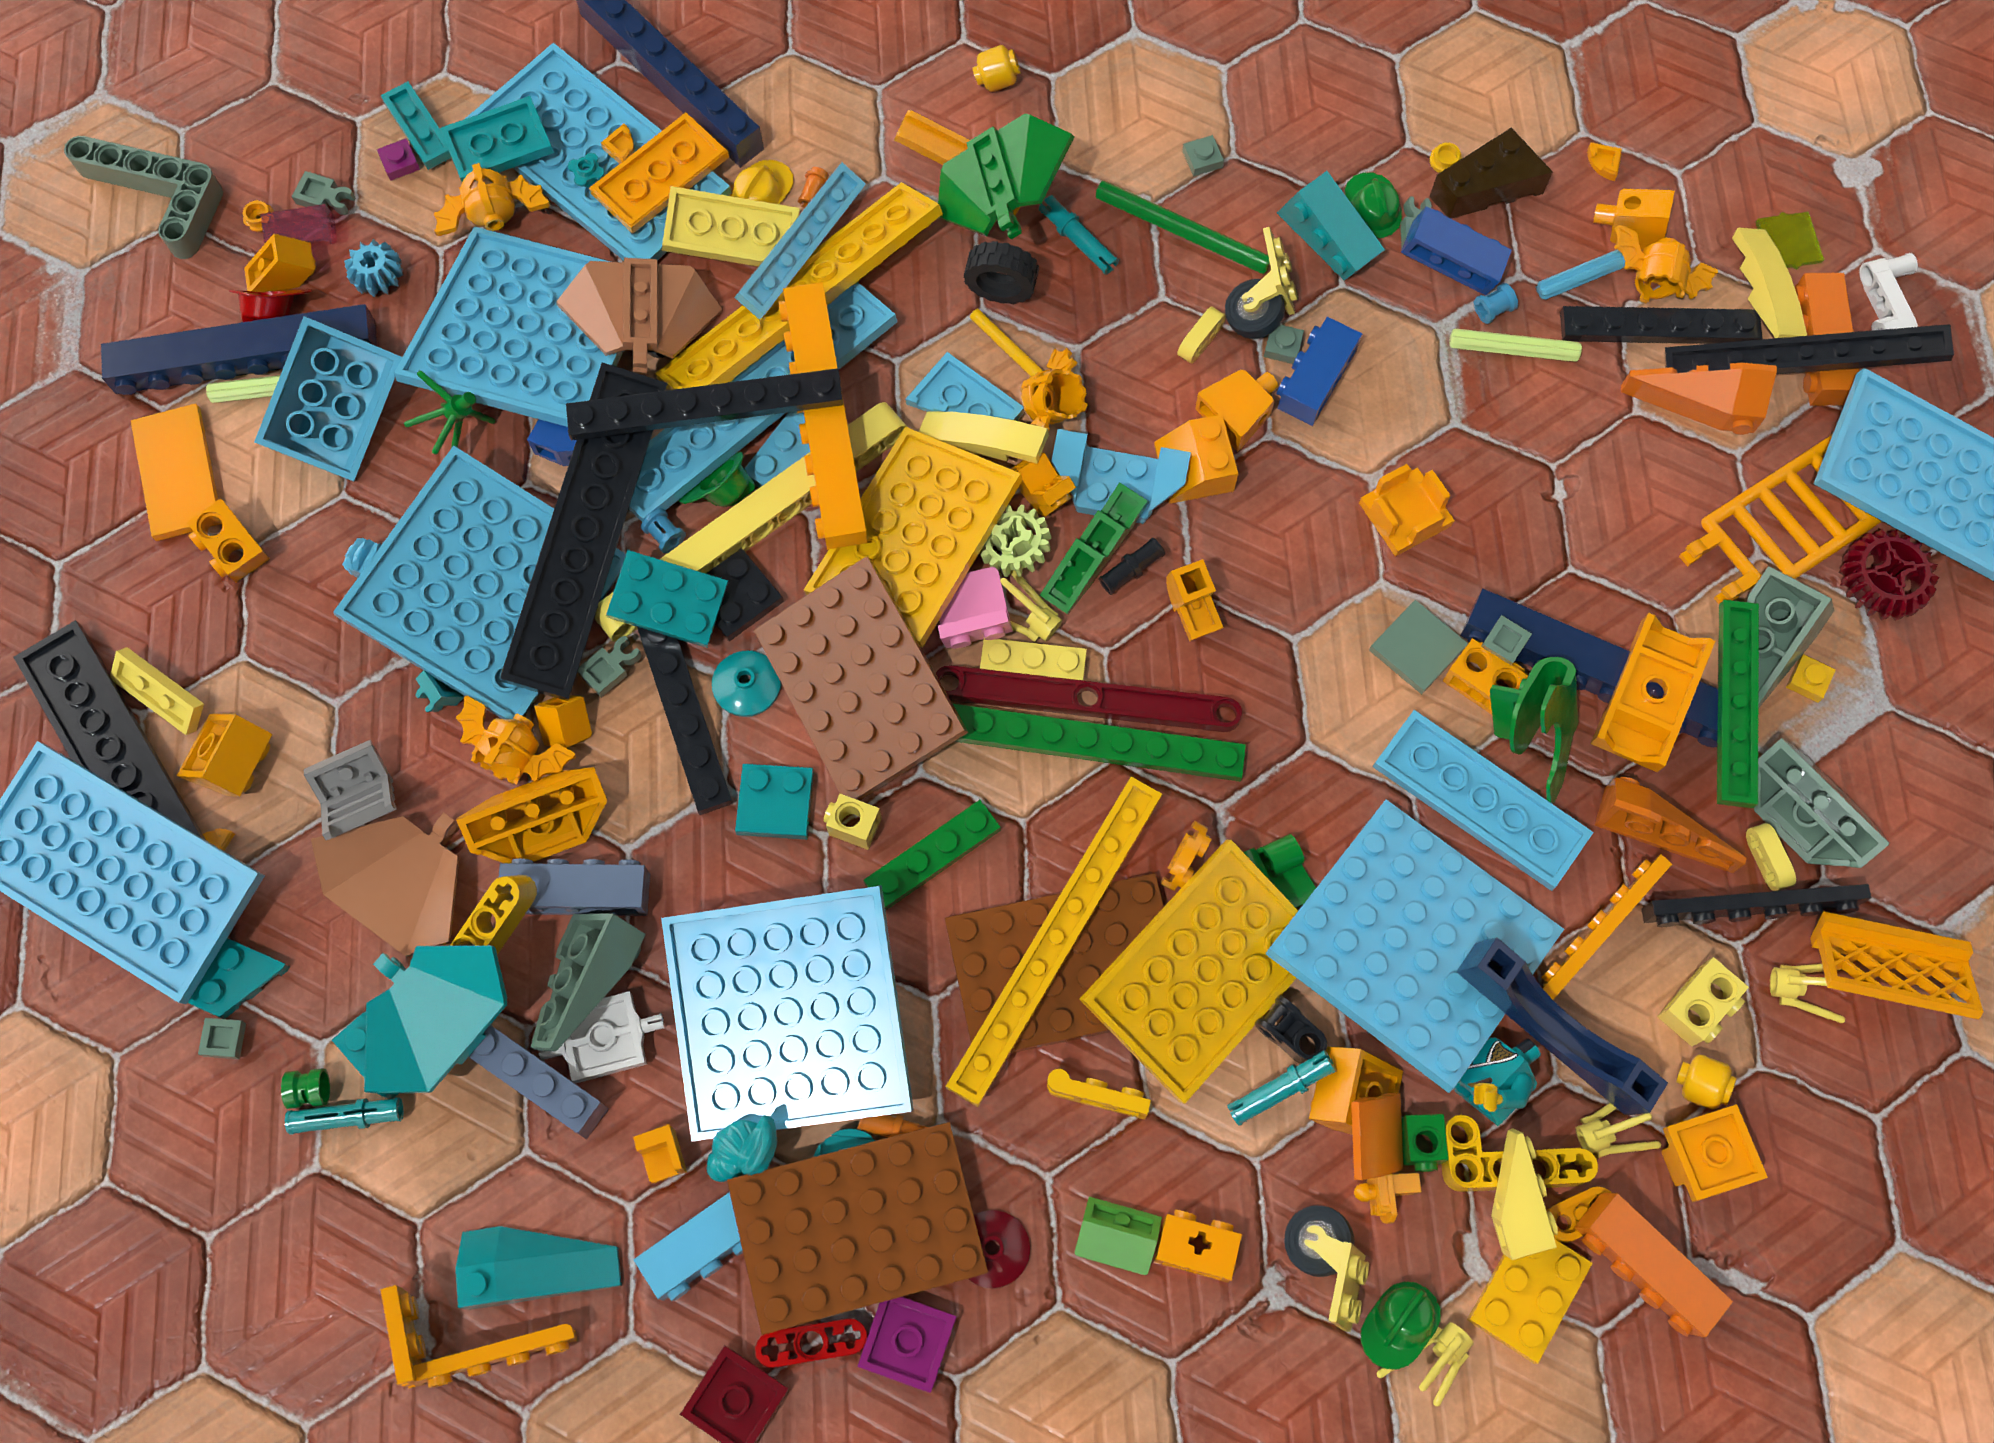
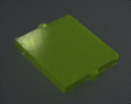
M1809 211L1794 214L1781 212L1779 216L1757 218L1755 221L1757 229L1766 230L1779 250L1787 268L1799 269L1800 266L1819 264L1824 261Z

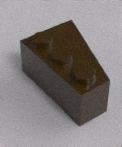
M1511 127L1437 174L1429 197L1447 217L1452 219L1486 210L1489 205L1503 201L1508 204L1515 202L1518 197L1530 194L1534 196L1544 194L1553 171Z

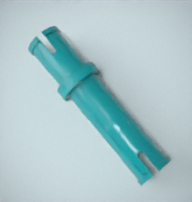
M1053 195L1048 196L1044 200L1048 205L1040 204L1039 211L1057 227L1056 231L1061 236H1067L1105 275L1112 272L1114 268L1110 265L1117 266L1119 259L1079 222V217L1075 213L1068 212Z
M1323 1050L1298 1066L1292 1064L1287 1067V1072L1244 1097L1227 1105L1228 1110L1231 1111L1230 1114L1237 1125L1241 1126L1244 1122L1298 1092L1303 1094L1309 1091L1308 1086L1331 1073H1335L1337 1071L1336 1067L1332 1065L1334 1063L1328 1053Z
M399 1097L370 1102L367 1098L357 1099L354 1104L297 1111L289 1110L285 1114V1129L289 1135L301 1132L350 1126L364 1129L369 1128L370 1124L391 1121L399 1122L403 1120L404 1116L403 1102Z

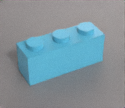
M730 1192L633 1259L657 1299L665 1301L669 1298L671 1302L679 1299L691 1289L689 1286L691 1281L700 1275L706 1279L723 1267L721 1260L732 1252L736 1256L743 1253Z

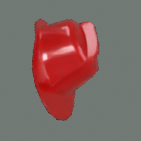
M287 289L264 292L229 290V292L238 294L242 322L289 316L294 295L310 293L312 289Z

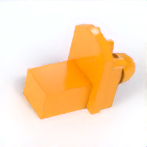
M1419 1173L1389 1174L1367 1179V1183L1358 1184L1354 1189L1355 1198L1362 1202L1370 1201L1371 1216H1380L1381 1221L1385 1224H1392L1396 1220L1395 1196L1421 1193Z

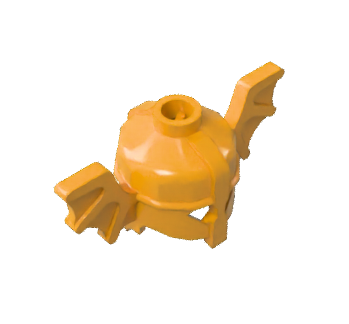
M480 163L472 165L473 171L465 177L461 187H459L460 195L450 196L446 194L444 207L440 211L434 212V217L437 220L434 231L437 236L456 232L459 219L464 212L474 225L485 227L489 231H496L501 229L504 223L508 222L514 215V199L520 200L531 212L548 208L550 203L543 196L541 185L533 186L528 184L523 175H519L516 180L509 182L506 175L502 176L491 169L481 168ZM486 177L489 180L493 181V183L485 184V182H483V179ZM474 180H477L479 182L477 187L471 189Z
M1623 225L1615 228L1618 238L1614 248L1619 250L1624 256V268L1626 270H1637L1635 286L1641 294L1639 301L1647 304L1650 299L1665 298L1676 294L1677 298H1683L1685 293L1692 300L1697 296L1698 291H1708L1713 287L1711 282L1718 273V270L1701 262L1691 272V258L1684 244L1673 238H1662L1658 242L1646 246L1641 251L1636 231ZM1651 282L1659 284L1661 287L1653 290Z
M1065 348L1064 351L1054 349L1047 363V368L1050 370L1037 372L1035 375L1030 376L1027 380L1023 381L1020 388L1023 408L1033 420L1030 424L1048 428V431L1050 430L1049 424L1052 425L1063 420L1075 418L1079 413L1085 412L1088 405L1084 400L1086 388L1082 384V377L1071 371L1078 362L1073 358L1070 359L1072 352L1069 349Z
M469 696L464 697V707L461 713L456 716L457 721L463 727V735L460 742L463 745L472 744L475 746L471 761L475 764L479 762L480 767L484 770H492L495 778L501 781L507 779L509 783L517 785L522 774L527 773L536 782L546 774L561 773L564 766L576 758V754L573 751L557 743L545 752L534 755L539 747V743L531 731L534 723L517 713L513 719H494L486 730L484 728L487 710L485 705Z

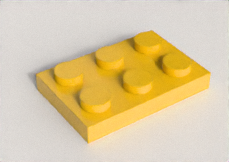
M1556 1239V1248L1514 1260L1503 1254L1467 1318V1321L1533 1364L1539 1363L1593 1264Z

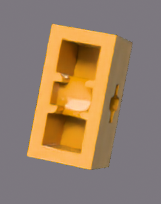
M1175 1210L1174 1216L1167 1214L1164 1217L1154 1263L1226 1283L1230 1282L1242 1234L1233 1232L1234 1226L1225 1222L1212 1220L1211 1226L1196 1222L1197 1215L1189 1212ZM1197 1235L1203 1237L1202 1243L1209 1245L1208 1249H1203L1199 1255L1194 1253V1246L1188 1244V1241L1194 1240Z

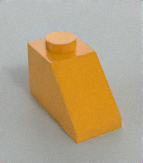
M274 233L244 267L247 291L264 292L300 287L315 271L316 261L312 256L311 243Z

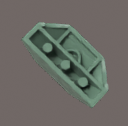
M1784 738L1778 740L1758 758V805L1754 807V811L1766 823H1769L1776 833L1806 863L1862 868L1890 844L1865 812L1808 757Z

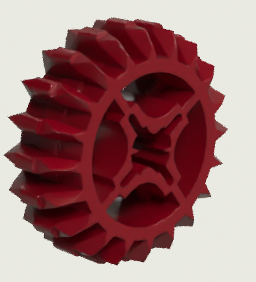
M1882 529L1874 535L1871 533L1865 534L1860 540L1855 541L1849 547L1850 550L1843 556L1842 562L1844 564L1840 567L1839 571L1840 574L1845 576L1841 580L1840 586L1850 588L1846 598L1855 597L1857 599L1855 608L1865 606L1867 608V616L1878 612L1881 621L1890 616L1896 621L1904 616H1913L1919 609H1923L1929 603L1928 601L1937 590L1934 585L1938 583L1940 578L1933 574L1938 564L1928 562L1932 552L1923 553L1920 549L1922 542L1913 544L1910 542L1909 535H1904L1900 538L1897 529L1890 531L1888 534ZM1869 556H1873L1874 559L1871 570L1866 569V561ZM1906 580L1911 581V590L1908 595H1905L1904 592Z

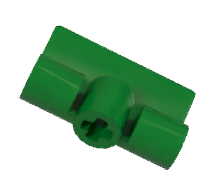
M1288 834L1258 849L1252 848L1243 852L1295 908L1303 905L1316 889L1302 865L1305 861L1304 855L1292 834Z

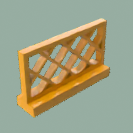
M1823 911L1810 940L1812 948H1817L1820 951L1827 988L1980 1019L1984 1011L1969 964V959L1974 952L1971 942ZM1857 960L1871 971L1865 973L1852 962ZM1895 968L1908 979L1903 981L1890 970ZM1837 970H1844L1854 979L1838 976ZM1879 976L1892 987L1882 986L1874 978ZM1932 976L1946 987L1941 989L1927 978ZM1916 984L1930 995L1920 994L1912 986ZM1954 992L1967 1003L1958 1002L1949 994Z

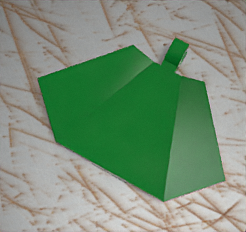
M1025 113L999 130L992 126L966 143L967 150L943 164L938 204L943 214L939 218L986 237L996 220H998L999 228L1002 231L1007 229V235L1012 240L1022 234L1021 226L1013 210L1017 207L1042 204L1075 137L1072 133Z

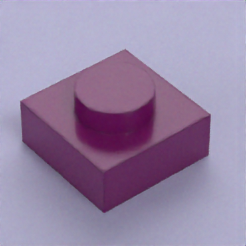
M407 138L376 149L390 181L420 170Z

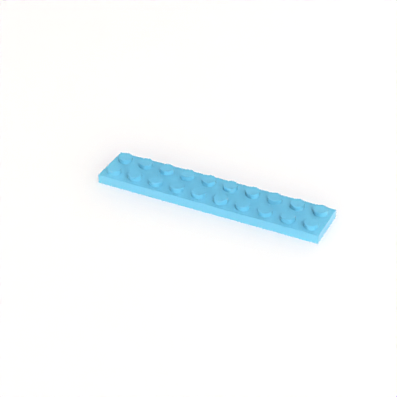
M858 282L835 298L831 304L827 305L838 369L842 368L897 323L896 314ZM784 339L760 357L757 362L751 364L737 375L731 382L790 375L789 362H795L794 352H787ZM785 413L665 428L650 440L629 510L642 522L648 514L656 509L662 508L667 510Z

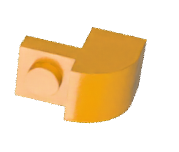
M1044 452L1041 453L1037 464L1022 460L1010 468L1021 473L1022 482L1018 489L1040 515L1046 517L1072 499L1069 492L1075 489L1076 486L1070 476H1060L1057 474Z
M1201 559L1172 570L1166 577L1167 590L1173 610L1178 612L1189 642L1224 628L1211 597L1216 592L1204 560Z

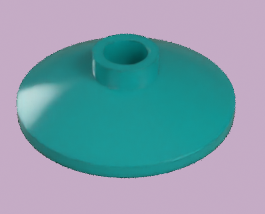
M739 651L727 656L716 667L712 677V692L717 703L728 713L741 717L755 716L769 709L776 701L781 689V681L768 657L756 651ZM743 675L751 676L750 681L745 684L740 683L739 678Z

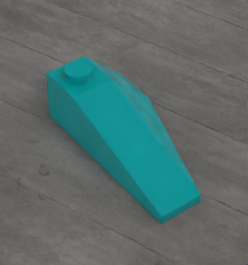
M502 1226L462 1232L455 1267L458 1308L474 1310L622 1286L617 1246Z

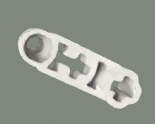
M1907 253L1888 260L1880 258L1861 265L1859 271L1861 282L1879 320H1875L1872 323V330L1918 327L1917 321L1895 279L1900 276L1914 274L1917 271L1918 263L1914 254Z

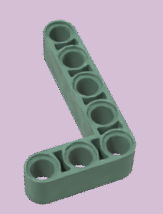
M86 136L72 137L67 141L64 146V153L82 177L172 198L159 225V236L171 253L179 259L191 258L197 253L223 196L222 186L207 165Z

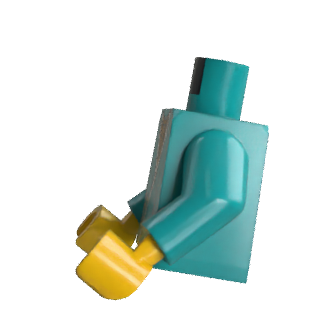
M1490 1038L1456 1084L1454 1090L1459 1096L1499 1126L1515 1109H1521L1527 1105L1532 1091L1537 1086V1081L1529 1065L1538 1059L1541 1053L1538 1047L1528 1038H1525L1512 1049L1498 1038Z

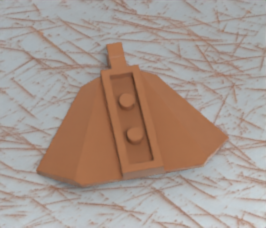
M624 258V262L589 261L557 300V306L605 356L624 350H633V372L644 376L647 375V351H655L674 359L722 313V308L691 266L657 264V259Z
M443 812L435 822L433 831L430 835H427L404 816L356 827L330 840H325L323 836L312 838L311 843L323 895L406 957L413 956L416 946H443L451 942L459 857L444 846L460 829L458 824Z

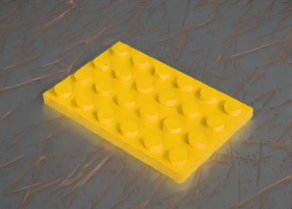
M905 426L860 499L868 543L829 549L804 588L806 595L868 556L875 564L920 647L923 648L990 536L992 529L999 521L1022 482L1021 473Z
M1225 840L1079 1000L1180 1103L1185 1104L1255 1026L1257 1019H1261L1272 1007L1277 996H1281L1296 980L1294 975L1268 957L1266 952L1298 910L1232 840Z

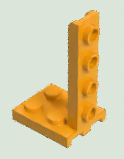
M911 110L907 111L894 138V141L941 165L967 150L966 143L970 141ZM1020 207L1013 210L1014 215L1017 214Z
M398 1285L380 1289L397 1385L402 1384V1387L408 1386L409 1389L425 1385L426 1382H428V1388L446 1385L453 1382L451 1375L467 1371L468 1377L482 1375L492 1371L491 1364L505 1360L507 1361V1366L525 1363L531 1360L530 1353L546 1350V1355L561 1353L570 1349V1342L577 1341L575 1330L569 1324H562L421 1363V1359L426 1358V1347L422 1334L417 1335L415 1331L414 1320L419 1319L416 1297H411L409 1292Z

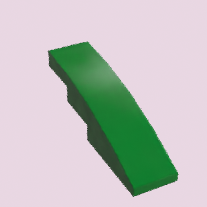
M1119 482L1102 510L1096 512L1080 539H1075L1040 596L1066 614H1069L1107 565L1150 501Z

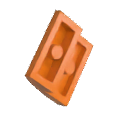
M1384 1093L1378 1097H1360L1352 1101L1354 1180L1382 1177L1402 1170L1401 1093Z

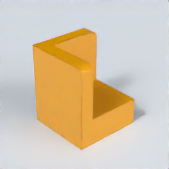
M570 695L568 701L553 697L534 706L544 745L552 746L557 743L568 748L592 736L584 697Z
M666 1125L633 1136L636 1150L643 1157L651 1183L655 1184L687 1173L676 1131L672 1126Z

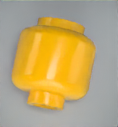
M1004 45L980 52L977 55V66L972 67L978 86L984 84L990 92L1014 85L1017 81V75L1021 74L1014 50L1008 51Z
M1696 1055L1691 1064L1682 1063L1676 1083L1683 1085L1682 1096L1684 1099L1715 1110L1721 1104L1728 1105L1737 1077L1731 1076L1732 1069L1728 1064L1704 1055Z

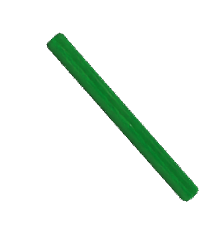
M1101 181L1096 189L1095 197L1261 274H1264L1270 266L1267 254L1109 182Z

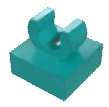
M425 670L416 678L420 688L415 696L430 700L429 705L425 707L426 712H438L443 706H457L465 697Z

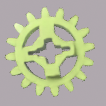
M1022 504L1018 507L1017 511H1013L1012 507L1008 505L1006 513L1002 514L980 551L984 564L989 563L990 567H995L997 570L1002 568L1005 577L1009 576L1011 570H1015L1018 577H1020L1023 573L1022 569L1026 567L1031 572H1034L1033 563L1035 561L1044 563L1045 558L1042 552H1050L1051 550L1048 540L1052 538L1045 518H1039L1035 509H1032L1027 514ZM1026 527L1032 528L1036 535H1033L1031 530H1026ZM993 546H996L998 551H1002V555L996 553L993 550Z

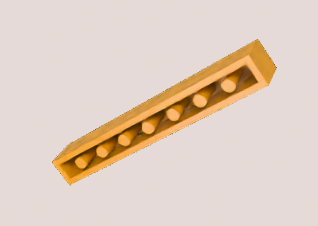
M823 282L783 288L785 301L778 302L782 322H789L790 331L784 332L787 352H794L795 362H789L790 374L838 368ZM844 402L841 406L797 411V413L804 412L805 423L799 424L802 444H809L811 453L810 455H804L807 475H814L816 486L809 487L812 506H820L821 518L815 519L818 539L825 538L827 550L868 543Z

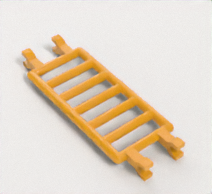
M1832 435L1702 519L1701 525L1708 534L1687 545L1686 551L1680 554V559L1688 567L1704 554L1719 546L1743 575L1720 590L1721 593L1714 597L1718 604L1723 600L1735 601L1738 597L1754 588L1762 576L1719 525V523L1731 515L1738 520L1781 573L1793 579L1803 575L1883 522L1842 500L1859 520L1845 530L1797 474L1810 464L1818 473L1823 461L1822 456L1826 453ZM1785 481L1833 538L1819 547L1771 489ZM1759 498L1807 555L1793 564L1748 512L1745 506Z

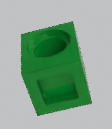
M1444 1114L1406 1115L1402 1118L1404 1166L1415 1165V1172L1437 1171L1438 1165L1448 1161ZM1417 1135H1425L1431 1140L1432 1151L1430 1153H1423L1417 1148Z

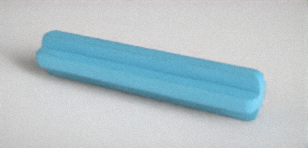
M1619 250L1612 251L1539 281L1536 291L1541 299L1546 300L1624 268V256Z

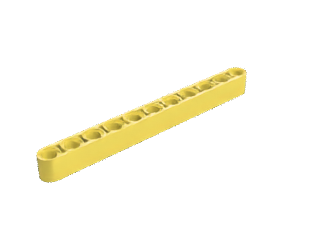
M886 402L875 405L848 425L856 472L892 447L905 426L907 427ZM805 458L799 459L659 560L706 574L742 548L746 552L812 504L809 487L816 486L814 475H807ZM612 592L599 602L594 619L609 638L616 642L620 637H627L636 631L637 626L607 618L606 614L613 595Z

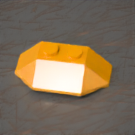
M595 767L565 770L561 773H554L540 778L536 782L532 781L492 796L456 818V821L470 853L479 856L483 855L502 863H511L512 859L518 858L529 859L535 862L587 842L608 800Z

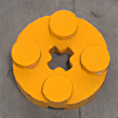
M1194 821L1191 825L1196 832L1193 836L1188 833L1185 834L1168 866L1169 873L1172 874L1171 878L1168 879L1164 876L1162 878L1161 885L1172 891H1175L1177 886L1182 888L1192 877L1194 870L1190 865L1196 855L1202 858L1212 840L1206 834L1208 827L1197 821Z

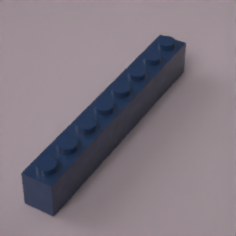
M576 0L581 16L683 114L687 112L728 151L729 158L740 168L764 150L760 127L626 0Z
M366 304L103 343L101 344L102 379L115 394L130 395L136 391L148 389L163 390L169 386L181 384L196 385L207 380H229L235 376L247 374L262 375L268 371L283 369L304 316L377 346L375 319Z
M1482 588L1460 636L1466 638L1468 642L1472 638L1478 642H1484L1502 615L1532 633L1514 662L1519 661L1533 668L1538 661L1548 657L1565 658L1575 666L1577 690H1586L1596 694L1600 700L1609 704L1630 651ZM1699 681L1679 733L1693 736L1702 745L1713 748L1717 747L1718 689ZM1647 683L1646 691L1649 696L1655 699L1663 698L1664 691L1658 683Z

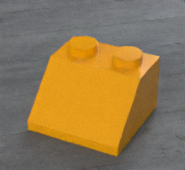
M1222 414L1189 420L1154 442L1157 459H1159L1161 447L1191 452L1185 485L1168 498L1169 504L1234 492L1238 470Z
M209 714L177 776L223 795L240 797L252 785L254 780L252 773L257 763L261 762L270 750V743L268 742L273 734L236 714Z
M1327 1046L1326 1052L1334 1064L1332 1065L1336 1067L1337 1071L1317 1081L1314 1097L1311 1101L1309 1119L1329 1129L1352 1135L1351 1102L1360 1097H1378L1384 1093H1399L1403 1071L1362 1049Z

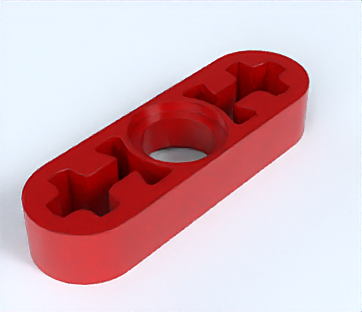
M851 1318L782 1329L762 1335L756 1343L755 1354L758 1361L769 1368L851 1356L860 1353L864 1349L868 1333L861 1322ZM849 1325L852 1326L853 1331L860 1332L861 1339L855 1340L854 1348H848L845 1342L833 1343L836 1352L828 1353L830 1339L826 1332L827 1328L833 1327V1336L845 1334L846 1326ZM817 1332L822 1337L823 1346L817 1354L807 1355L801 1348V1340L806 1333ZM795 1334L794 1349L798 1358L790 1359L791 1351L778 1353V1360L772 1361L770 1355H764L763 1348L770 1345V1339L775 1338L776 1343L780 1345L789 1344L788 1335Z

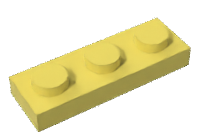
M984 638L980 669L1083 680L1087 649L1001 639L985 640Z
M128 647L116 651L110 676L117 685L185 735L197 731L204 706L203 702Z

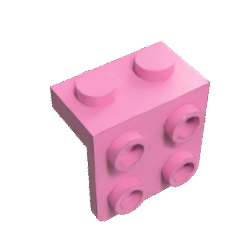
M995 567L966 574L939 619L940 625H938L940 639L946 648H963L969 646L974 641L984 638L985 640H995L1005 636L1006 633L1013 632L1000 582V575Z

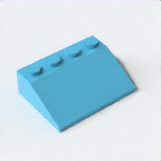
M304 316L254 443L354 481L395 379L394 372L402 357Z

